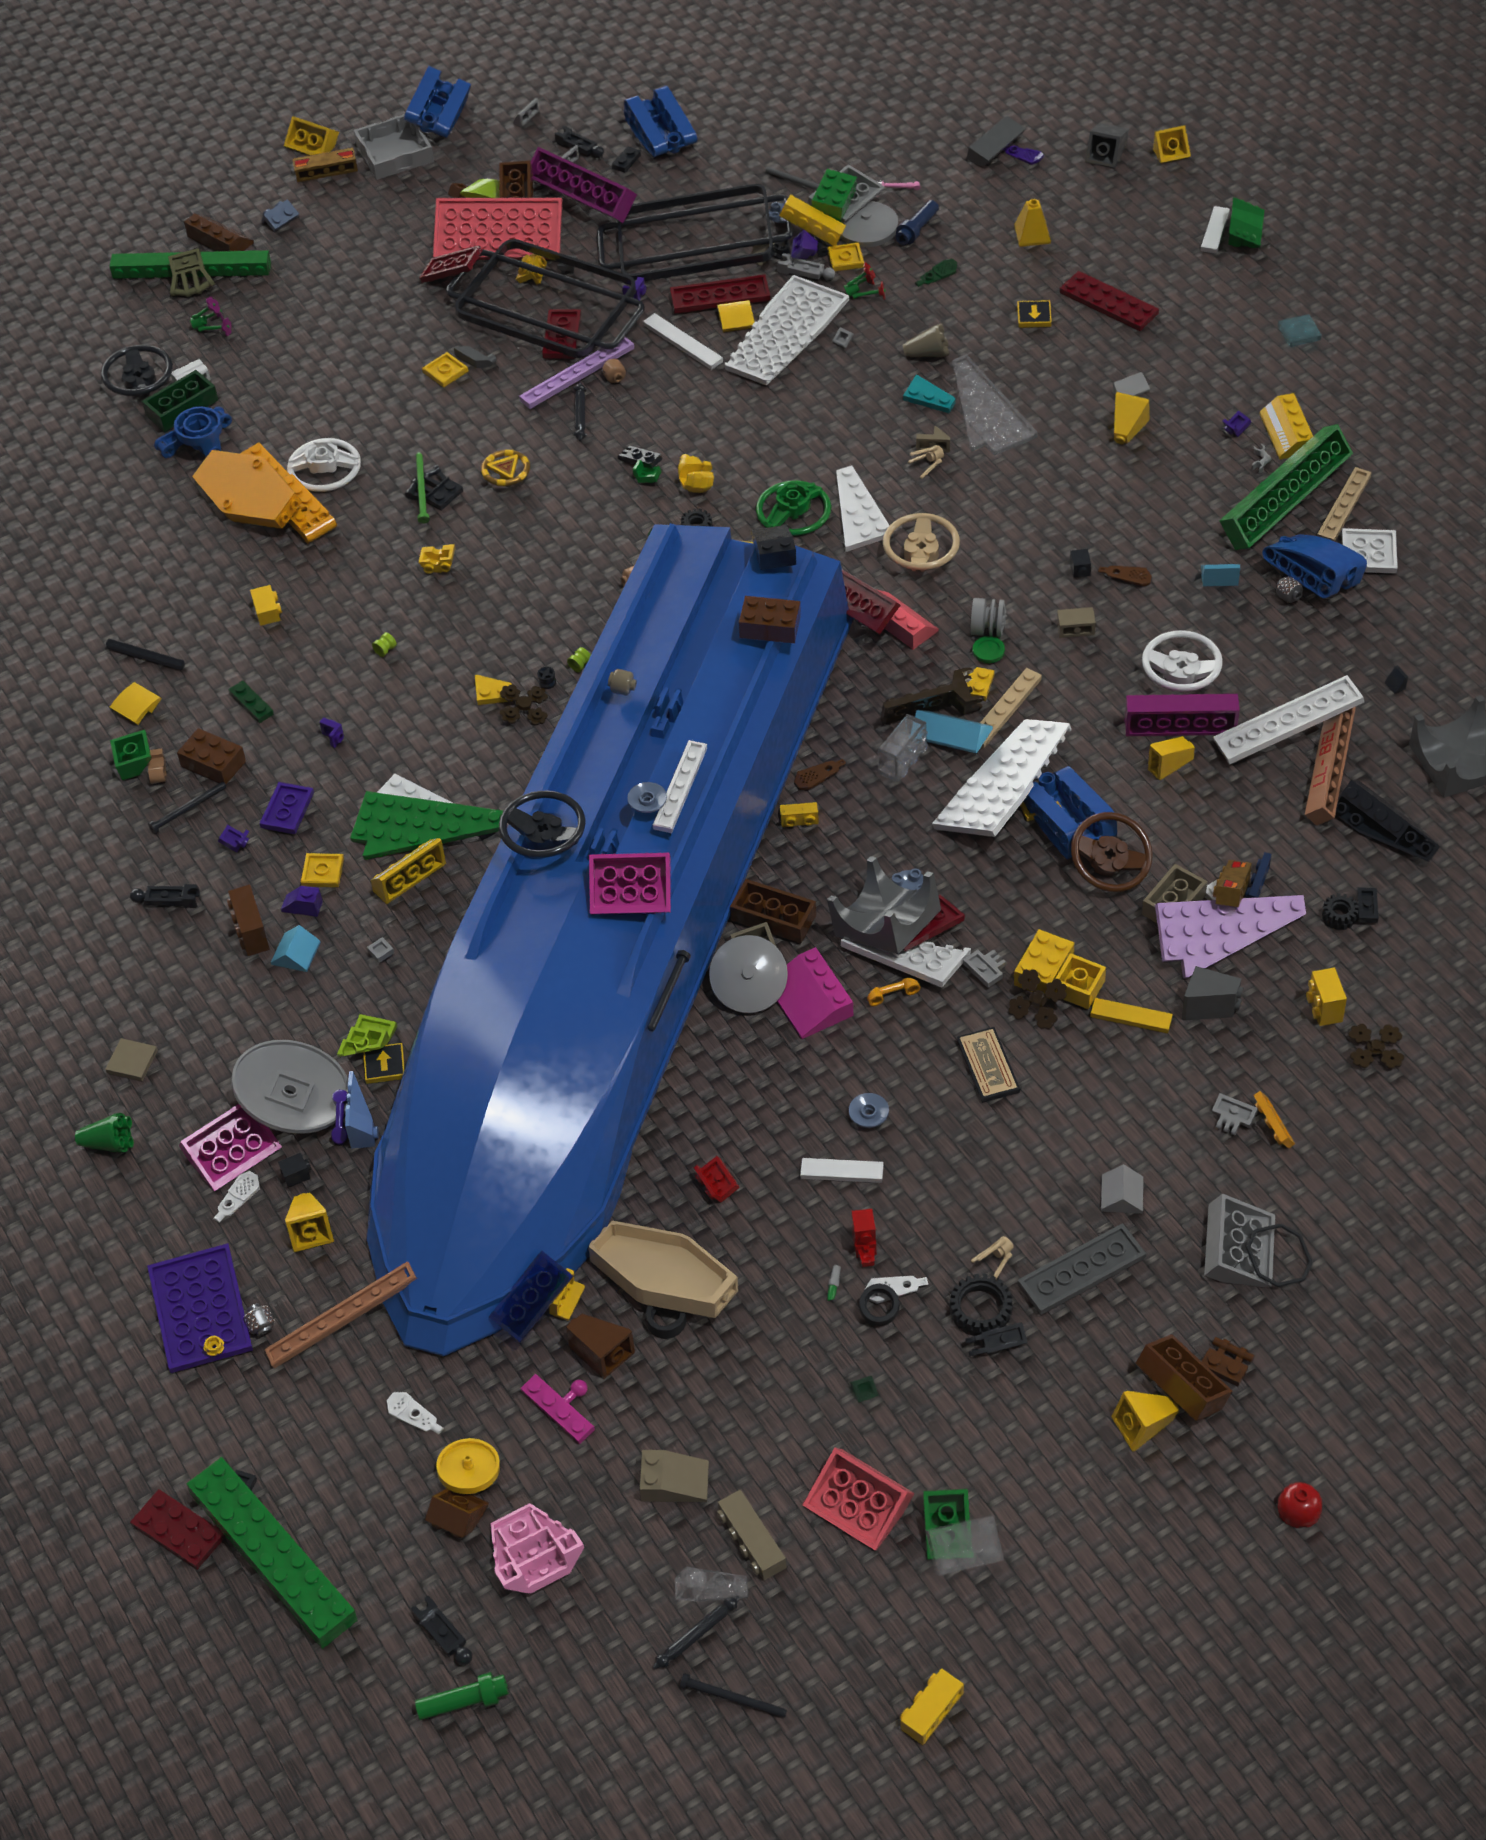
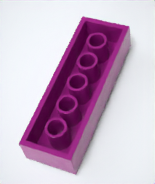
M1238 694L1126 695L1125 734L1126 736L1218 735L1238 726L1240 711Z

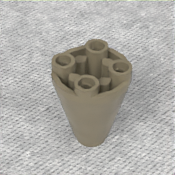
M943 324L934 325L903 344L905 356H949V345L947 337L944 336Z

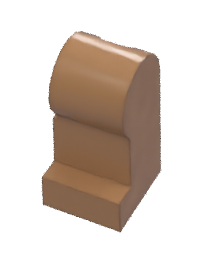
M162 748L150 750L152 758L148 763L150 783L166 782V760Z

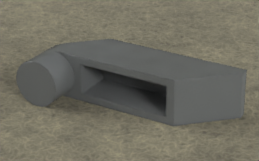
M470 346L454 347L455 356L476 368L490 367L497 362V358L492 353L485 356Z

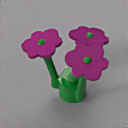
M210 296L206 299L207 307L190 318L191 325L195 330L198 329L199 332L222 329L225 335L229 336L232 327L231 321H229L228 317L224 319L217 300ZM208 310L213 311V313L206 316L202 315ZM215 315L223 320L222 325L205 327L207 319Z

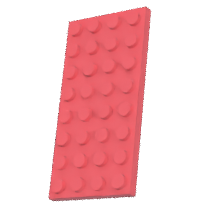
M436 198L433 258L478 245L484 250L496 252L502 243L510 239H518L560 253L562 198ZM514 248L508 250L504 256L522 260L525 255L533 253ZM480 256L478 260H489L490 258Z

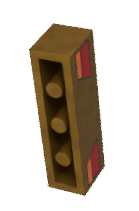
M353 148L292 159L297 182L358 171Z
M1228 860L1227 865L1223 866L1222 872H1220L1216 886H1214L1213 897H1216V904L1232 907L1240 906L1250 882L1252 863Z

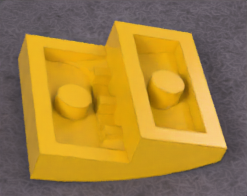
M749 300L717 305L723 332L752 328L754 317Z
M134 682L120 693L110 705V708L139 725L148 711L152 713L162 698Z

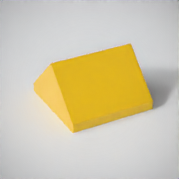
M1185 125L1154 132L1153 150L1160 163L1191 157Z

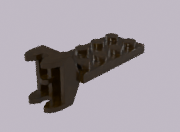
M968 667L955 670L951 684H942L934 689H924L916 694L909 693L898 699L891 698L883 702L880 717L882 725L914 717L916 710L932 712L950 707L951 705L963 715L980 710L983 707L980 702L984 701V697H972L970 693L973 692V689L967 686V682L972 679L969 674L973 672V669Z

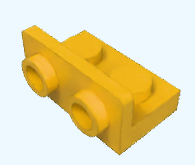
M817 802L780 805L782 827L819 824Z

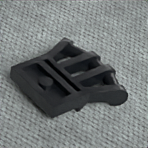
M438 465L424 472V482L434 487V489L425 486L426 503L442 511L463 492V486L450 480V477L446 478ZM437 475L441 482H438L437 480L431 477ZM416 478L411 481V486L406 490L405 497L419 501V495L415 492L416 489L418 490V480Z

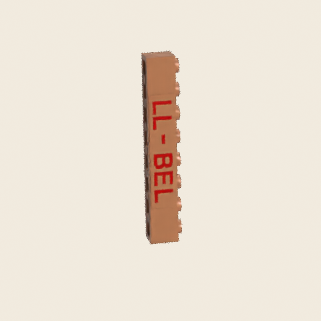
M1356 707L1323 721L1305 816L1316 826L1335 818Z

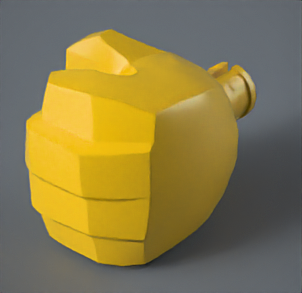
M683 454L678 465V476L681 486L694 493H704L710 490L714 480L713 472H710L712 470L711 462H701L698 457Z

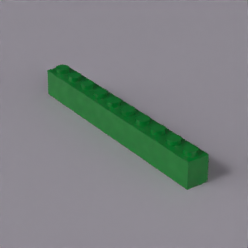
M269 250L201 252L205 270L210 277L269 275L271 259ZM182 252L112 254L109 266L112 278L173 277L168 256ZM197 271L198 277H205L201 271ZM192 273L186 274L187 277H193Z

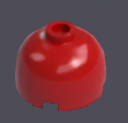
M1302 1482L1289 1484L1283 1489L1278 1498L1279 1516L1286 1524L1294 1528H1299V1526H1307L1306 1528L1318 1522L1322 1513V1499L1319 1492L1313 1486Z

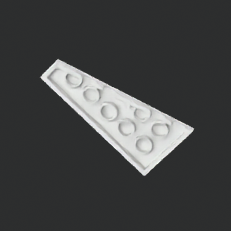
M853 466L836 470L845 551L848 552L883 540L885 531L890 525Z
M841 940V947L939 987H943L963 964V959L971 953V948L959 950L953 949L952 945L939 947L935 946L932 942L924 941L907 951L902 950L899 954H895L850 940Z

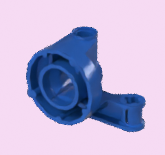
M201 406L187 409L177 416L174 421V430L156 439L154 447L156 450L161 451L164 458L172 457L182 444L190 445L195 450H200L207 457L211 450L221 451L219 435L222 432V428H226L231 424L232 417L226 414L222 407L211 409Z

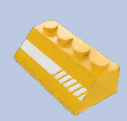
M1294 393L1277 396L1260 411V416L1279 460L1290 458L1313 437Z
M440 838L430 839L411 853L405 855L395 864L390 865L389 868L380 874L375 875L371 879L373 892L388 904L446 865L442 840Z

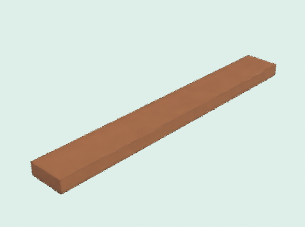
M409 1262L402 1264L264 1349L272 1367L277 1368L405 1289L408 1284L417 1279ZM405 1268H407V1270H408V1272H409V1274H410L409 1277H407V1275H406V1273H405V1271H404Z

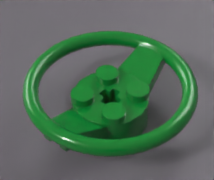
M799 480L784 481L769 487L761 494L757 501L756 514L761 524L766 528L781 526L789 517L797 519L799 515L806 513L811 507V499L820 496L824 502V512L821 518L810 526L789 529L792 536H800L817 530L828 520L831 513V501L826 492L822 490V487H818L815 483ZM776 492V504L766 519L763 514V504L771 494Z

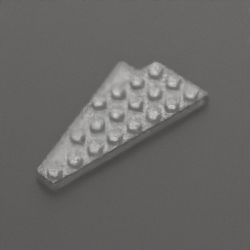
M967 354L953 360V370L971 452L986 446L996 456L1038 437V432Z

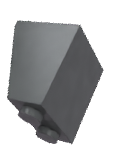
M1103 123L1097 124L1090 130L1085 162L1115 168L1127 145L1129 129Z
M1195 966L1184 995L1182 1020L1233 1017L1235 1010L1239 1011L1242 1003L1241 997L1244 987H1241L1242 979Z

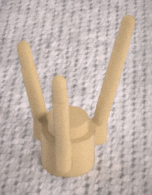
M935 445L931 448L910 453L911 456L922 453L926 454L911 459L908 463H913L926 457L928 461L934 462L920 476L921 479L938 464L942 463L941 459L944 457V452L940 446Z
M1002 1236L989 1248L971 1259V1262L981 1261L991 1253L998 1258L1003 1257L994 1274L997 1279L1006 1262L1012 1257L1010 1251L1014 1248L1013 1244L1007 1237Z

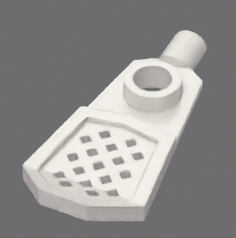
M248 1171L237 1177L228 1190L227 1195L217 1207L219 1212L213 1218L215 1221L220 1223L225 1216H231L260 1190L258 1175ZM232 1203L231 1206H229V1207L226 1206V1204Z
M914 1276L871 1278L866 1288L873 1284H886L893 1288L898 1296L917 1291L919 1286L928 1285L927 1277L917 1279ZM904 1284H909L910 1287H909V1288H905L903 1285H904ZM875 1293L868 1299V1301L876 1304L891 1300L884 1293Z

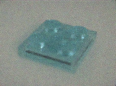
M1310 314L1278 321V327L1290 347L1321 340L1322 335Z

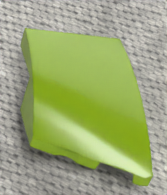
M478 179L463 189L460 194L466 198H499V180Z
M360 1014L355 1027H351L347 1039H343L337 1053L338 1057L383 1048L392 1038L397 1028V1023Z

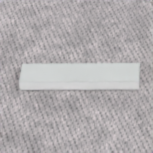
M1214 206L1201 245L1202 252L1217 254L1230 208Z
M802 1158L801 1179L882 1183L883 1162Z

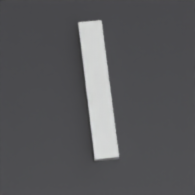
M654 313L643 321V326L710 370L723 362V357Z
M688 741L667 790L666 803L659 809L653 823L654 830L668 833L673 832L707 751V744Z

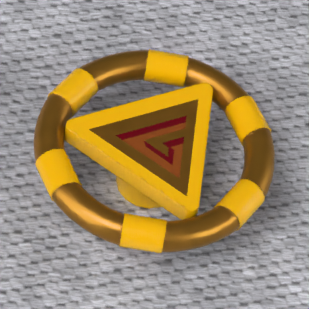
M515 450L494 452L483 461L481 466V473L484 479L497 486L517 484L525 479L530 471L528 458ZM502 456H509V457H507V458H503V459L494 461L496 458H499V457H502ZM519 458L524 465V469L514 478ZM487 468L498 473L501 479L491 477Z

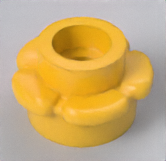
M210 1336L205 1340L204 1351L209 1356L221 1354L224 1350V1341L218 1336Z

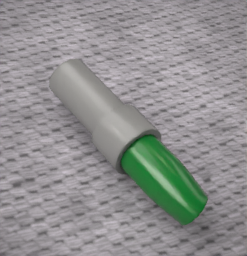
M834 1265L831 1278L828 1283L827 1301L835 1299L841 1271V1267L838 1265Z

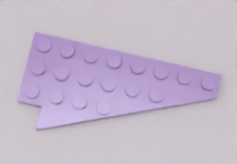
M1304 895L1243 898L1239 907L1218 905L1216 900L1157 903L1155 909L1162 962L1181 961L1183 979L1192 976L1195 966L1207 968L1305 915Z

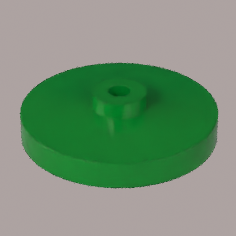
M981 637L973 644L974 657L984 663L997 662L1005 654L1004 643L996 637Z

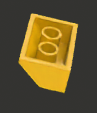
M292 116L284 146L309 155L330 152L336 145L339 132Z

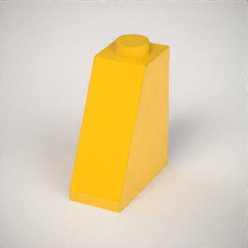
M1183 736L1151 744L1148 770L1159 780H1162L1194 759V745Z

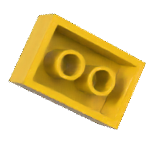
M1038 929L1014 971V985L1022 988V984L1018 982V977L1023 974L1025 969L1029 971L1037 970L1038 978H1040L1041 982L1037 984L1036 990H1041L1045 993L1047 983H1052L1069 954H1074V942Z

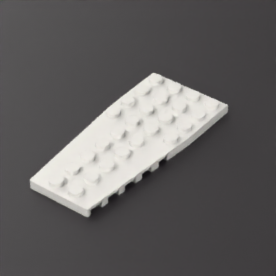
M793 275L762 311L758 322L755 321L752 325L751 332H747L743 343L740 342L738 344L737 351L730 355L729 362H725V370L768 385L828 326L849 301V295Z
M1025 719L961 787L932 823L934 829L995 837L1033 788V780L1039 779L1042 774L1041 768L1047 767L1050 762L1049 756L1056 754L1058 751L1056 746L1058 743L1064 742L1066 731L1072 730L1070 724Z

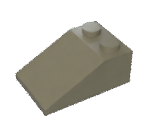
M642 1450L641 1500L644 1502H707L709 1461L666 1450Z

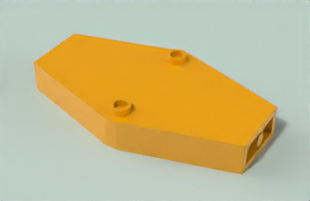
M211 450L192 476L216 506L233 522L283 529L303 502L268 461L261 456Z

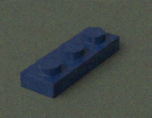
M1264 852L1262 859H1258L1256 870L1258 871L1257 874L1253 873L1250 884L1253 885L1251 888H1247L1245 898H1259L1270 868L1272 854Z

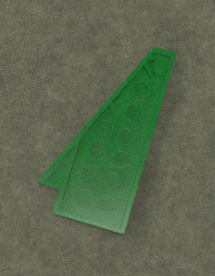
M366 791L350 839L352 842L366 844L362 856L367 860L414 850L430 839L440 838L442 843L499 832V821L503 810Z

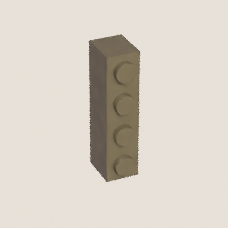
M741 1489L718 1502L719 1511H717V1515L722 1523L726 1522L731 1538L739 1542V1549L742 1555L750 1559L752 1562L750 1563L751 1568L756 1575H760L764 1581L787 1568L785 1556Z

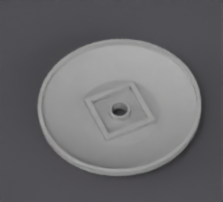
M271 1040L249 1048L238 1058L231 1077L234 1096L247 1114L265 1126L288 1133H311L333 1125L336 1121V1105L332 1099L333 1093L336 1090L342 1089L349 1094L348 1077L335 1059L317 1047L293 1040ZM290 1090L294 1094H288L285 1091Z

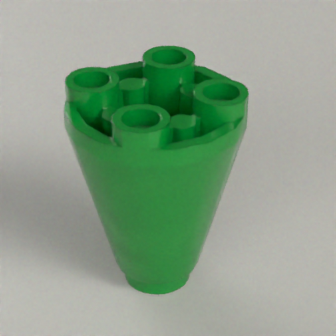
M115 1113L82 1127L75 1132L76 1144L84 1148L124 1153L134 1146V1139L131 1136V1117L125 1116L122 1113Z

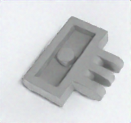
M976 950L963 959V965L987 988L1003 979V973L1000 970L1007 965V962L1004 959L1002 960V957L997 955L995 950L990 951L986 955Z
M1221 1093L1212 1109V1114L1220 1116L1216 1128L1220 1130L1222 1124L1225 1123L1223 1131L1228 1132L1230 1126H1233L1231 1130L1232 1135H1236L1240 1125L1250 1128L1258 1112L1257 1107Z

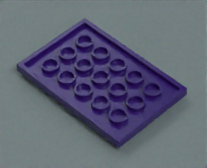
M228 1243L147 1265L170 1373L253 1350L249 1330L244 1321L245 1312ZM218 1336L224 1341V1350L221 1354L209 1356L204 1351L205 1340L208 1337Z

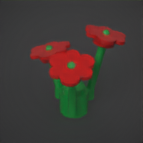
M867 262L864 263V272L844 285L847 295L849 297L853 296L854 299L860 296L879 293L886 300V290L883 281H881V286H878L879 290L858 293L860 291L858 285L865 281L867 283L870 282L873 286L875 285L873 278H876L875 273Z

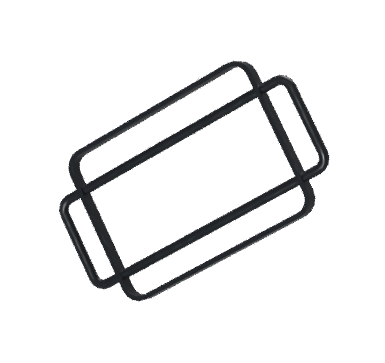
M749 184L632 204L627 215L754 193L764 196L624 220L623 223L618 220L605 223L597 229L599 265L610 270L621 268L622 274L631 276L635 281L638 277H642L644 282L767 261L774 255L773 243L789 240L794 234L793 223L787 220L786 234L772 236L768 203L783 201L785 204L788 197L782 194L767 196L763 185ZM765 204L769 237L628 261L624 260L622 227ZM618 228L620 262L607 264L605 263L603 232L608 229ZM770 244L769 248L761 253L635 274L625 272L626 267Z
M518 239L505 241L496 252L482 249L483 251L480 256H486L490 259L462 294L452 290L466 272L457 274L446 288L448 296L457 299L455 310L460 319L541 347H546L573 358L588 356L596 346L607 350L616 348L645 310L643 302L633 298L636 293V284L631 276ZM510 249H521L630 285L631 287L625 295L504 256V254ZM498 261L620 300V302L591 338L471 298V295ZM465 303H469L588 344L580 349L571 348L462 311L461 308ZM628 303L638 307L637 311L613 342L605 343L600 341Z

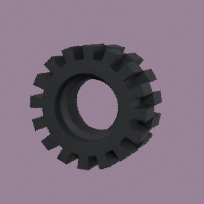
M694 508L692 512L688 510V514L686 512L683 514L681 525L712 527V517L706 510L702 512V509L699 508V511H696V508Z
M1337 893V897L1332 894L1330 898L1327 897L1326 901H1324L1322 910L1323 921H1325L1326 925L1331 924L1330 928L1332 929L1334 926L1337 927L1336 930H1340V927L1346 930L1347 926L1351 928L1356 923L1359 906L1357 901H1353L1351 896L1347 898V894L1341 896V893ZM1343 909L1347 914L1340 915L1333 910Z

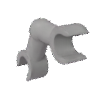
M1262 443L1261 449H1257L1254 446V454L1261 456L1263 459L1255 461L1252 465V470L1257 467L1259 468V474L1263 472L1264 466L1271 461V456L1267 454L1265 445Z

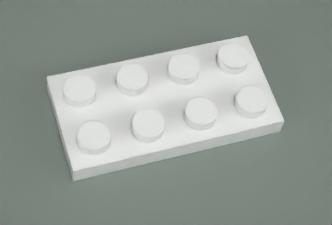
M394 774L377 792L452 803L397 774Z

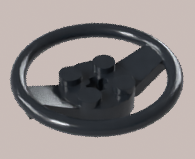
M150 345L129 346L115 352L105 361L101 370V379L104 385L116 394L142 397L144 394L150 395L151 392L159 389L168 381L173 371V363L170 356L158 347ZM140 351L158 354L165 360L166 371L158 381L152 366L147 361L142 360ZM125 355L126 366L123 367L122 373L125 389H122L109 381L108 370L114 361Z
M534 791L518 797L505 808L499 821V833L505 845L517 854L531 858H547L559 855L576 845L585 830L586 819L581 806L568 795L556 791ZM541 798L560 800L568 804L575 811L578 825L577 828L562 826L561 818L552 814L536 811L531 816L517 809V807L528 801ZM507 823L525 837V842L529 849L517 845L509 837Z

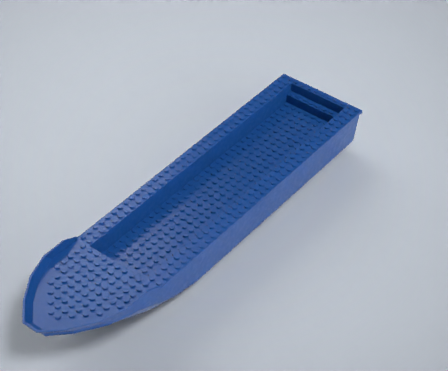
M675 524L654 525L524 794L534 791H556L573 798L581 806L585 814L586 824L583 835L578 843L569 850L547 858H531L517 854L508 848L501 839L450 945L414 1040L387 1127L374 1153L367 1242L376 1279H380L406 1262H409L417 1277L405 1289L382 1302L404 1346L445 1356L500 1331L546 1300L551 1291L555 1292L557 1279L560 1274H564L566 1268L574 1270L575 1273L589 1258L588 1247L591 1241L595 1240L600 1235L602 1229L608 1226L621 1195L632 1155V1148L730 916V906L747 876L854 620L846 614L849 608L840 561L795 546L796 565L760 570L754 544L732 540L730 527ZM745 596L800 601L801 618L795 643L739 638V619ZM616 669L632 672L634 679L637 680L635 691L631 690L627 696L611 692L608 686L610 673ZM688 741L707 744V751L673 832L668 833L654 830L653 823L659 810L651 813L635 811L628 803L629 791L637 784L653 782L661 785L667 793ZM541 798L528 801L517 807V809L531 816L536 811L552 814L561 818L562 826L577 828L578 825L575 811L568 804L560 800ZM508 825L507 832L509 837L517 845L529 849L525 842V837L511 825ZM670 853L671 913L590 915L589 855ZM679 950H685L691 955L690 960L684 963L658 1025L651 1032L648 1030V1025L677 962L676 954ZM405 1268L404 1271H405L407 1277H409L410 1274H409L407 1268Z

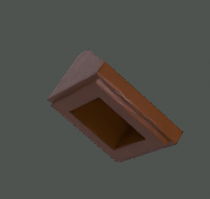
M451 183L448 194L453 198H464L460 192L467 186L463 183Z

